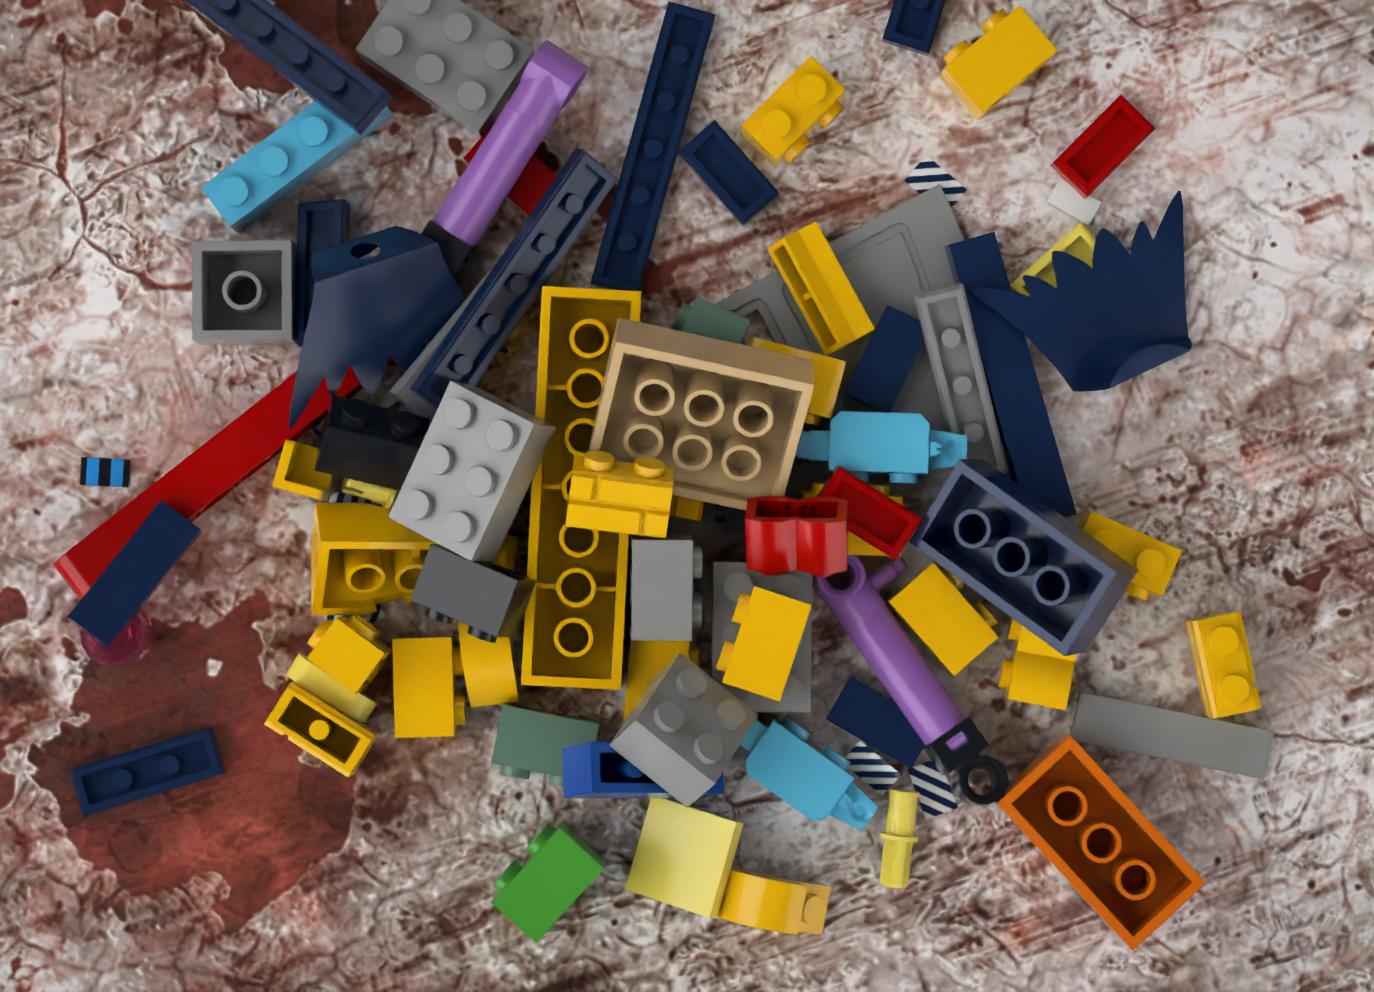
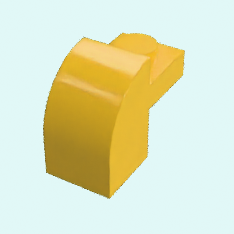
M458 621L462 665L471 708L520 702L517 662L512 637H497L495 643L484 641L468 634L469 625Z
M731 868L718 917L738 924L780 933L798 935L801 932L822 935L831 886L819 882L780 878L756 870Z

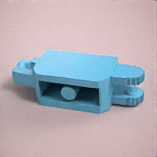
M840 411L830 421V431L811 430L807 433L805 430L801 433L795 457H798L800 461L804 459L805 462L807 460L811 462H829V472H833L836 465L866 483L869 482V474H889L888 483L918 484V475H928V470L955 467L959 459H967V436L930 429V423L920 413Z
M786 717L782 724L772 718L767 726L756 719L740 744L749 751L744 757L747 775L812 821L826 819L828 815H831L862 830L874 815L878 806L852 782L854 777L846 771L851 762L829 746H826L822 753L806 742L811 734L788 717Z

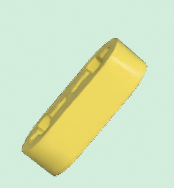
M298 653L286 672V675L294 682L361 723L366 722L378 703L365 692L354 694L301 653Z

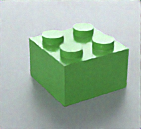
M564 820L556 829L547 823L528 844L529 846L526 849L532 855L527 861L521 865L515 859L492 885L498 892L491 903L535 943L542 938L601 873L606 864V859Z

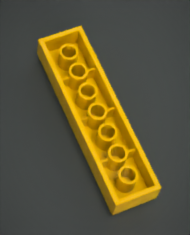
M542 286L535 417L555 426L556 430L537 468L531 485L527 577L536 580L525 611L521 685L621 690L629 534L568 527L565 525L574 455L584 457L585 453L589 450L617 319L619 317L640 322L642 291Z

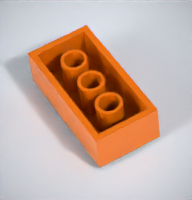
M1066 733L1060 735L1008 783L1005 794L995 802L1121 941L1133 951L1206 884L1199 874L1073 737Z

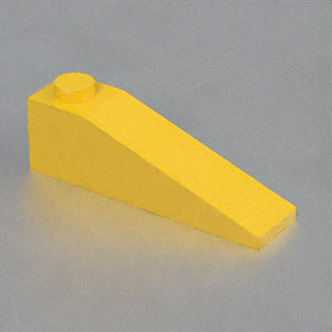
M315 502L311 535V614L365 615L377 612L376 605L404 598L406 605L415 603L410 600L430 544L438 543L389 518L390 508L387 509L368 503ZM506 535L493 563L513 571L518 546L517 536Z

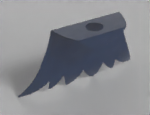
M1181 191L1176 193L1169 204L1154 239H1152L1145 222L1141 221L1134 234L1131 254L1127 252L1112 233L1103 228L1096 237L1092 259L1093 268L1068 253L1053 251L1052 264L1057 288H1054L1042 279L1029 275H1024L1023 280L1031 295L1030 297L1017 292L995 288H968L969 292L999 312L1024 333L1055 366L1072 391H1098L1117 386L1189 352L1192 348V342L1188 336L1186 318L1183 202Z
M394 226L312 253L310 266L315 285L290 406V429L295 425L324 378H326L329 395L333 396L340 388L348 368L351 366L362 387L369 394H372L379 386L389 355L394 362L407 371L425 349V341L428 339L431 342L466 300L447 267L438 242L413 230ZM377 247L380 248L378 255L372 258L360 259V257L369 254ZM504 345L499 351L503 353H509L508 349Z

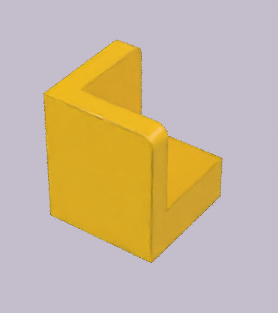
M286 439L272 487L328 502L335 475L315 471L318 448Z

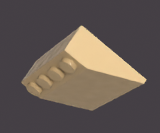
M618 317L588 452H607L615 457V461L635 463V460L640 457L659 459L665 463V467L674 468L672 495L746 510L747 499L784 496L815 386L813 360Z

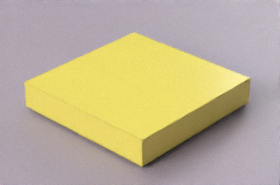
M651 798L625 890L707 918L717 919L744 823L693 806L687 808L682 803L671 799Z

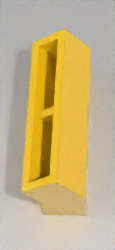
M816 221L783 237L767 248L825 356L848 346L875 330Z

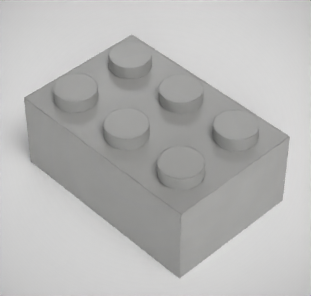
M388 0L355 49L363 61L479 138L493 125L520 84L522 74L535 54L533 48L460 0Z
M450 381L388 517L470 561L494 562L556 427L474 385Z
M713 562L711 677L754 712L811 713L812 607L780 702L722 683L724 672L717 670L716 665L724 641L735 642L740 624L731 620L741 592L750 595L752 587L756 586L812 605L813 575L793 570L778 576H767L747 569L746 562Z

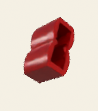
M758 496L747 499L745 515L747 569L767 576H778L785 572L799 570L817 577H827L835 573L847 571V500L826 496L807 497L799 500L784 496Z

